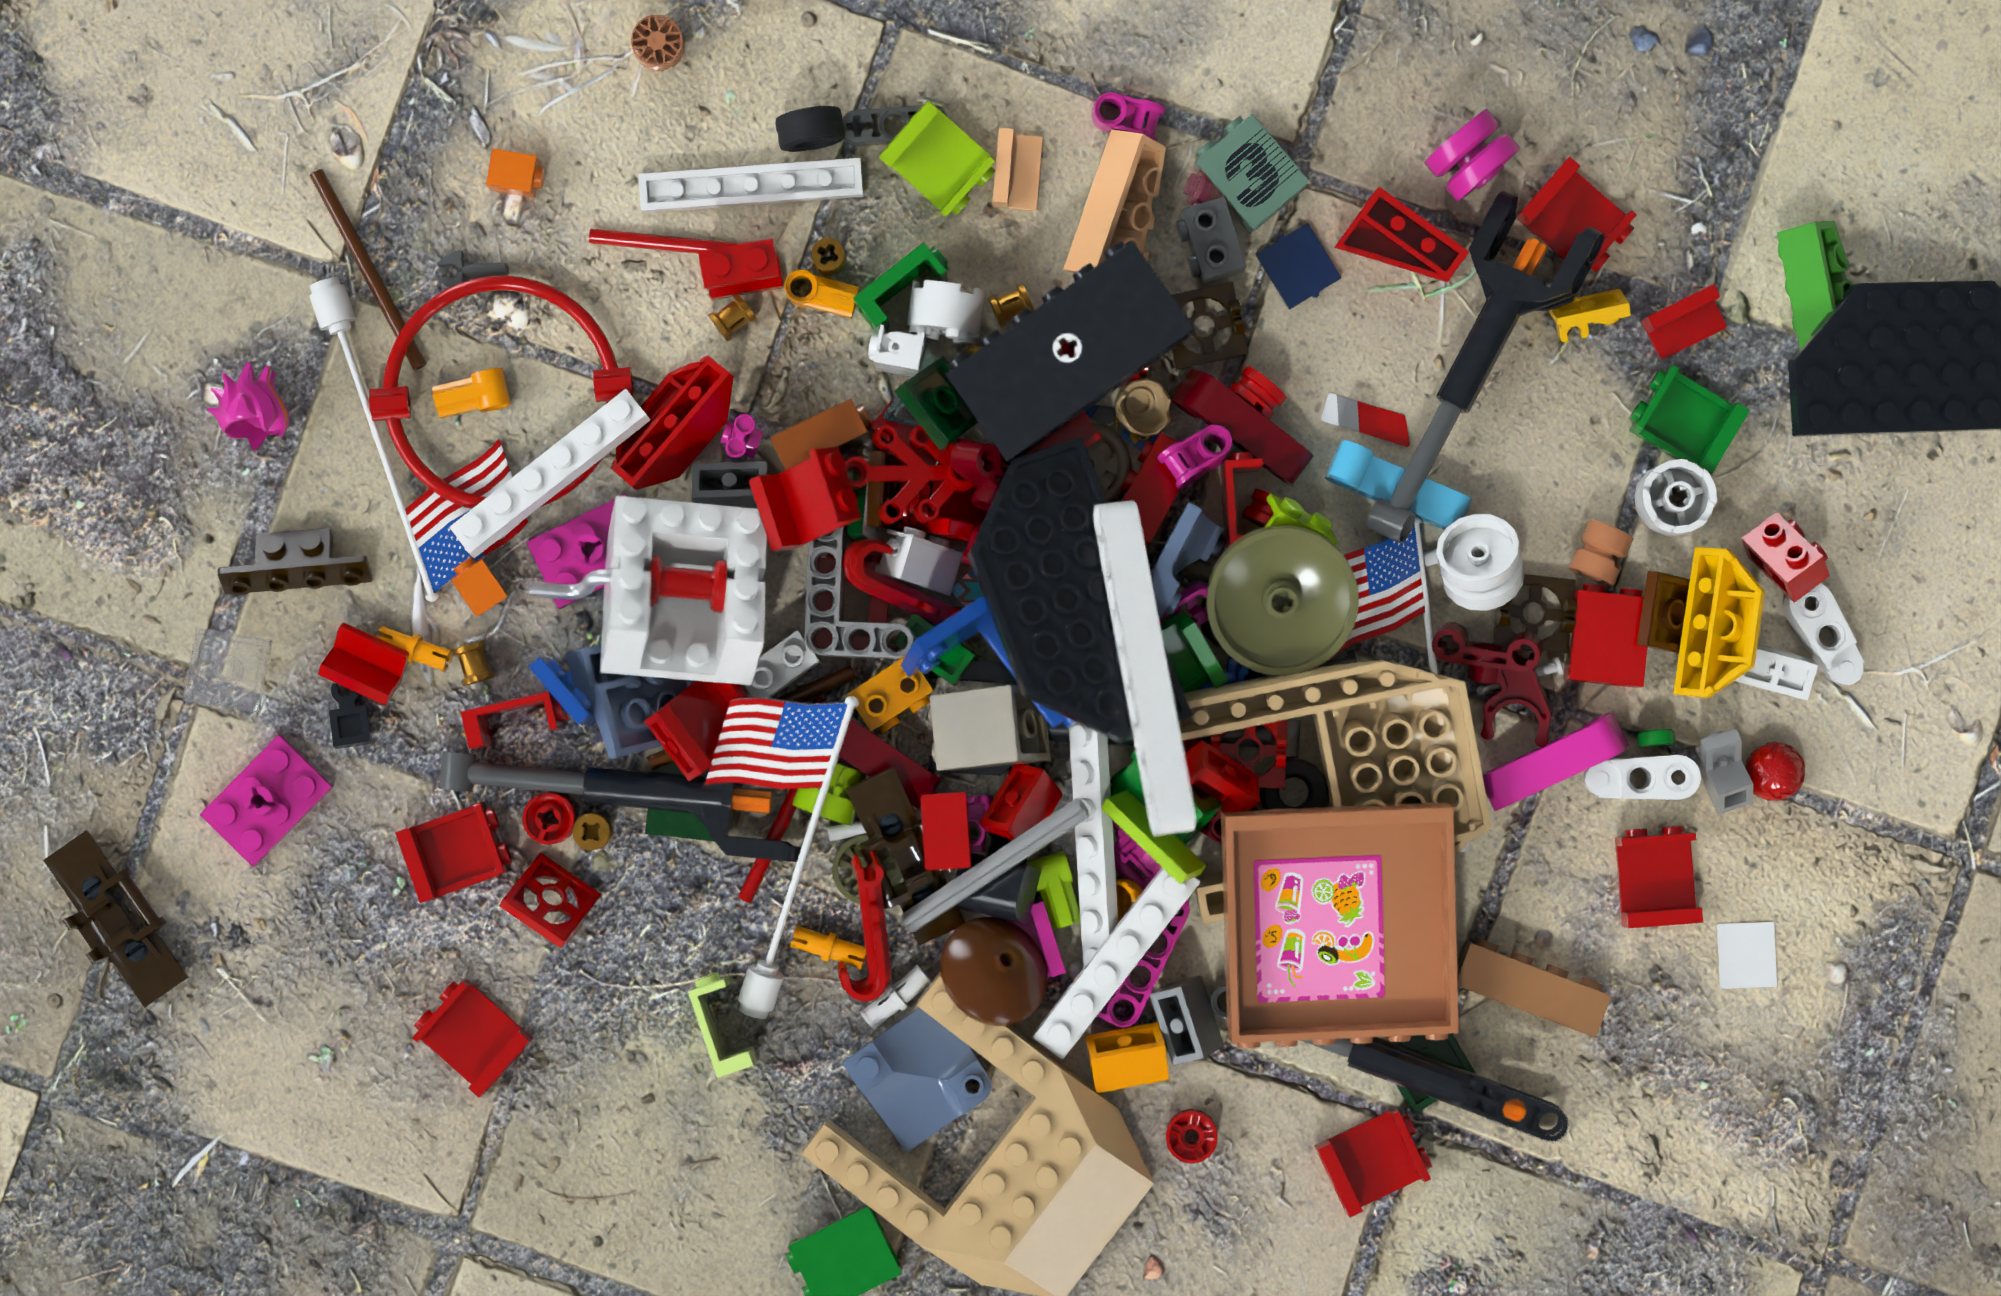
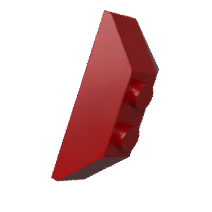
M708 355L701 358L699 362L690 363L669 372L640 406L650 418V421L616 447V457L612 462L611 469L635 490L679 478L728 421L734 376Z

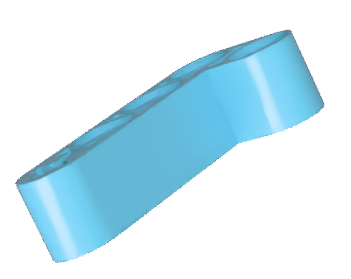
M1342 440L1338 444L1324 478L1371 500L1377 501L1383 498L1389 501L1405 469L1373 456V451L1351 441ZM1426 478L1409 511L1415 513L1422 521L1445 530L1453 522L1466 516L1472 498Z

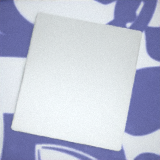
M1774 922L1717 924L1720 989L1776 987L1777 969Z

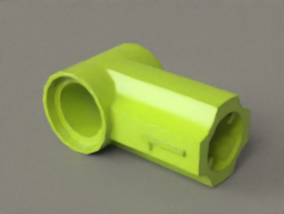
M1064 850L1029 860V866L1042 870L1037 892L1041 893L1052 930L1080 922V909L1071 885L1073 878Z

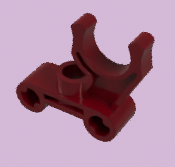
M960 441L951 452L952 468L956 473L976 486L971 502L979 508L988 511L1005 474L1000 469V451L991 443ZM982 523L971 532L967 548L961 556L964 564L971 565L967 555Z
M1448 622L1442 625L1432 641V650L1435 656L1445 662L1467 664V678L1472 681L1498 683L1501 685L1502 689L1494 692L1484 704L1481 737L1486 740L1492 739L1496 732L1494 721L1496 713L1508 704L1519 703L1530 708L1538 719L1539 730L1534 740L1535 744L1539 747L1547 745L1550 739L1549 726L1553 711L1535 669L1543 652L1541 639L1535 633L1528 631L1515 635L1510 645L1469 641L1468 632L1461 624ZM1452 635L1453 641L1459 643L1460 647L1449 649L1447 642L1442 641L1441 637ZM1522 644L1529 645L1534 651L1530 653L1527 659L1520 657L1516 652Z

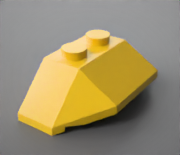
M1706 547L1694 548L1673 691L1675 695L1710 698L1755 667L1765 591L1731 550Z

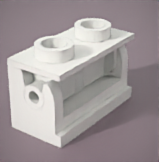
M880 325L879 334L872 333L868 350L869 359L874 360L875 369L878 371L913 377L921 371L926 346L925 333L917 332V335L902 332H890L886 334L884 325Z
M904 526L903 532L887 529L886 533L896 536V539L890 538L886 543L894 550L892 555L883 553L880 565L876 566L875 572L924 590L950 596L963 553L950 549V541L931 535H929L928 540H925L926 532Z
M797 630L759 657L752 684L745 685L753 698H772L821 663L816 654L808 649L804 637Z

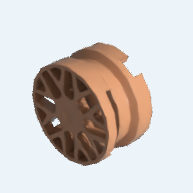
M650 15L635 25L631 34V46L637 60L645 68L652 71H663L671 67L674 68L681 61L684 54L685 41L679 26L672 19L664 15Z

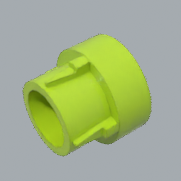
M836 763L820 816L852 826L856 810L846 788L864 780L866 775L859 770ZM820 788L797 789L792 805L813 813Z

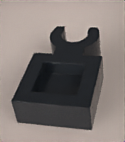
M337 683L332 684L331 694L336 702L339 703L340 708L329 710L333 747L340 749L373 744L368 706H357L361 694L352 691L349 696L343 697L340 695L339 685Z

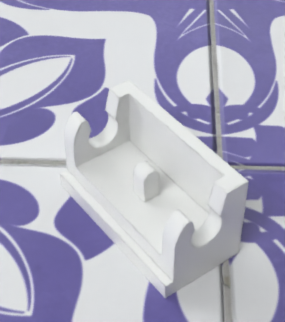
M1758 644L1755 667L1735 681L1808 700L1818 664L1810 657Z

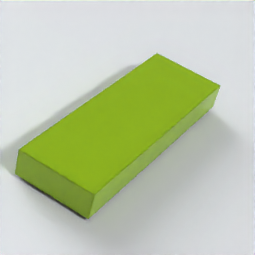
M1128 790L1107 798L1101 806L1102 810L1179 884L1199 876L1207 866L1173 833L1154 836L1150 828L1147 808Z

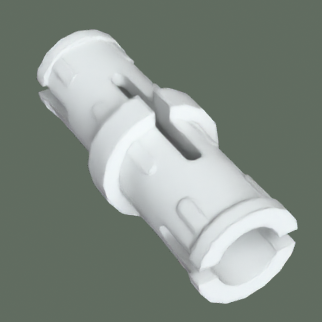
M916 965L893 986L891 984L887 985L885 992L873 1003L861 1010L860 1014L875 1031L899 1009L901 1011L905 1010L908 1007L907 1003L929 986L932 981Z

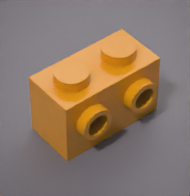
M904 658L890 665L847 694L848 697L854 696L858 699L859 706L854 707L871 732L879 729L881 734L900 723L897 716L910 708L914 714L930 703L928 696L934 692L921 671L908 677L900 666Z
M1158 1022L1085 1035L1089 1066L1096 1093L1169 1080L1165 1044Z

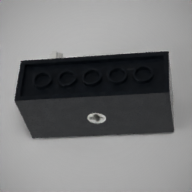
M1123 241L1116 243L1104 253L1105 260L1095 268L1091 263L1087 264L1072 276L1075 281L1064 290L1060 285L1056 286L1041 298L1044 303L1033 312L1029 307L1022 310L1010 320L1013 326L1002 334L998 329L993 331L979 342L982 346L980 350L971 356L966 351L948 364L952 370L945 375L1008 463L1012 459L1026 454L1194 334L1193 325L1133 241L1127 245ZM1067 343L1070 347L1077 345L1074 348L1076 353L1074 358L1070 359L1067 355L1060 357L1063 353L1061 348L1063 344Z

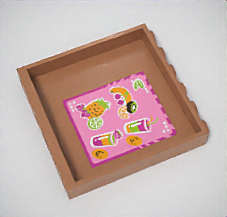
M1444 802L1221 812L1227 1036L1232 1044L1237 1043V1047L1243 1049L1260 1047V1042H1275V1046L1293 1047L1298 1045L1299 1040H1313L1315 1045L1335 1044V1039L1350 1038L1351 1043L1365 1044L1373 1042V1037L1388 1036V1041L1405 1042L1411 1040L1410 1035H1425V1039L1445 1040L1448 1039V1034L1459 1033L1453 807Z

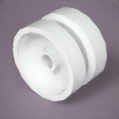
M1472 514L1462 517L1446 527L1438 539L1436 554L1441 569L1442 582L1446 594L1457 605L1469 610L1487 611L1505 605L1517 595L1523 585L1525 571L1515 529L1504 519L1491 514Z

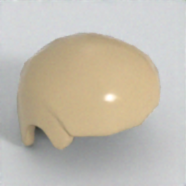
M1145 377L1138 378V380H1129L1117 393L1115 400L1116 417L1126 430L1146 437L1159 434L1171 421L1169 415L1171 398L1157 381Z

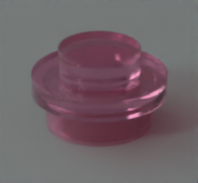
M1202 170L1197 175L1191 173L1185 184L1183 193L1188 195L1187 203L1190 205L1206 202L1212 190L1213 183Z

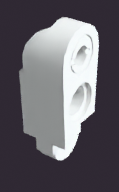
M1820 583L1795 603L1786 596L1783 602L1785 617L1809 656L1818 664L1820 673L1823 672L1828 681L1838 685L1846 686L1856 683L1863 674V663L1865 662L1855 645L1857 641L1831 591ZM1809 596L1815 604V608L1812 611L1804 606L1805 600ZM1824 626L1830 628L1834 635V640L1829 647L1823 645L1819 640V632Z
M1682 755L1610 759L1586 769L1583 774L1584 787L1588 792L1596 795V798L1681 800L1693 795L1700 786L1701 780L1700 770L1696 763L1687 756ZM1635 768L1642 769L1646 775V782L1639 789L1633 787L1629 779L1632 770ZM1675 770H1680L1684 773L1685 780L1682 784L1677 785L1673 783L1671 775Z

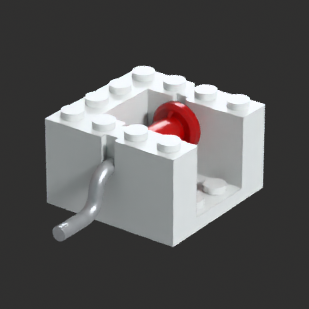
M616 496L606 541L605 569L588 573L578 584L530 581L529 596L579 599L590 595L596 586L604 584L600 673L751 685L764 644L765 582H762L766 569V533L759 511L754 508Z

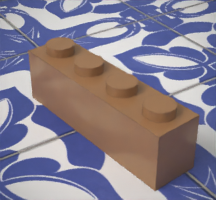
M1477 938L1476 944L1465 942L1457 963V985L1459 987L1594 1038L1597 1037L1611 999V995L1602 992L1603 984L1584 977L1580 984L1567 979L1569 972L1547 964L1544 971L1531 966L1534 958L1512 951L1511 957H1507L1497 953L1499 945Z

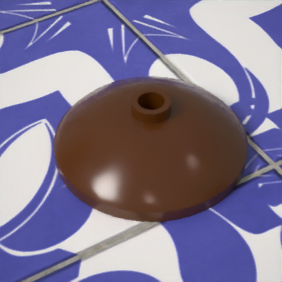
M980 917L969 920L959 926L949 936L942 950L940 971L944 987L955 1005L970 1018L992 1026H1007L1018 1023L1031 1015L1044 998L1048 978L1042 952L1030 935L1012 922L996 917ZM1000 958H1003L1007 962L1008 967L1004 966L1001 963Z

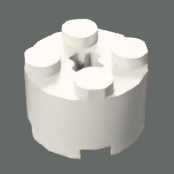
M924 280L923 286L920 282L913 281L907 319V328H910L909 333L917 335V332L925 333L926 341L937 342L939 341V336H945L953 339V343L975 345V339L980 336L985 291L974 288L973 294L965 293L964 289L961 288V284Z
M1685 459L1668 460L1647 471L1639 480L1634 496L1636 511L1643 524L1652 532L1665 536L1684 535L1703 526L1711 516L1714 505L1717 502L1716 485L1709 472ZM1672 489L1674 494L1680 492L1682 500L1677 502V507L1675 503L1672 504L1669 500Z

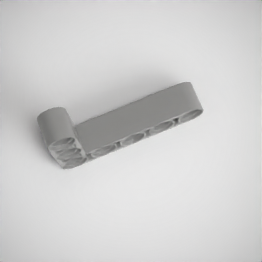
M847 525L837 529L831 536H822L809 542L804 635L805 644L808 649L814 654L829 657L905 658L916 640V635L908 627L891 623L843 622L845 592L843 557L847 544ZM824 554H832L836 559V566L832 572L822 574L817 566L818 560ZM830 591L834 596V605L830 610L822 612L816 606V598L821 592ZM827 628L833 635L832 644L826 649H819L814 641L815 634L820 629ZM858 630H866L870 635V644L866 649L857 651L852 645V636ZM897 631H903L908 637L907 647L901 652H894L889 646L890 636Z

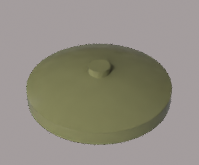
M1275 525L1260 528L1235 541L1225 550L1215 564L1206 592V608L1210 626L1222 648L1241 665L1256 672L1277 676L1309 671L1325 663L1335 655L1350 636L1355 625L1359 607L1356 579L1342 552L1331 541L1317 532L1292 525Z

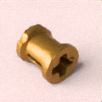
M822 238L812 248V261L818 272L831 276L842 271L846 258L844 248L840 242L833 238ZM831 249H834L835 257L838 260L836 262L829 261L827 265H824L820 253H828Z
M1023 283L1017 284V289L998 297L994 295L988 297L1000 327L1006 326V321L1011 320L1015 315L1028 307L1032 312L1034 311Z
M738 293L733 296L734 301L719 312L708 314L727 342L732 339L731 334L749 321L753 323L757 320Z
M485 641L468 644L452 650L453 655L458 657L464 675V679L461 681L463 686L476 684L495 677L494 671H489L484 654Z

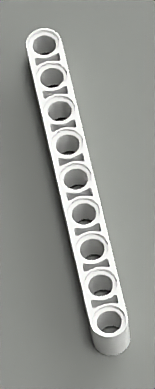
M1134 500L1097 504L1093 512L1094 527L1150 828L1154 836L1194 831L1196 824L1195 809L1138 508Z

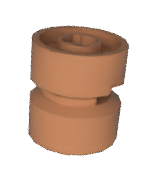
M1589 520L1581 537L1584 547L1576 549L1568 568L1589 580L1613 587L1622 568L1618 560L1627 556L1634 538L1613 526Z

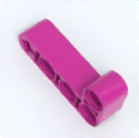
M1609 712L1584 724L1580 729L1548 743L1544 747H1539L1482 774L1485 793L1494 811H1497L1624 752L1628 748L1629 743L1614 712Z
M1187 900L1181 907V914H1175L1168 923L1170 926H1175L1173 932L1170 933L1165 928L1161 932L1166 937V945L1163 950L1159 952L1147 950L1136 965L1148 968L1150 977L1147 983L1141 986L1134 985L1130 982L1128 975L1099 1012L1098 1017L1119 1027H1129L1136 1023L1189 916L1190 906ZM1126 999L1133 1004V1013L1127 1019H1118L1113 1015V1005L1118 1000Z

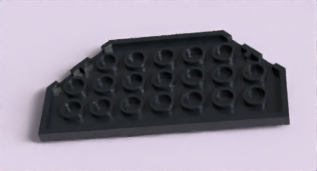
M1994 281L1858 283L1851 285L1842 296V301L1832 312L1825 316L1811 333V338L1788 361L1792 437L2001 430V288Z
M1082 437L1011 460L967 556L1022 696L1122 743L1133 739V732L1093 520L1095 505L1108 502ZM1164 645L1179 723L1191 718L1193 715Z

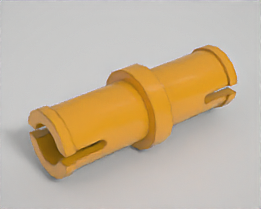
M382 625L379 629V633H382V635L376 636L409 653L408 663L413 664L416 661L439 669L441 672L447 671L449 666L446 662L451 663L453 656L451 649L423 641V637L418 634L409 636Z
M801 925L796 926L793 934L795 938L791 941V948L822 956L821 960L829 962L830 959L838 962L843 961L844 964L862 970L866 960L865 946L837 938L838 934L832 932L826 935L804 928Z

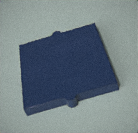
M1308 223L1287 236L1280 235L1277 242L1255 255L1289 310L1310 297L1317 298L1320 291L1342 278Z

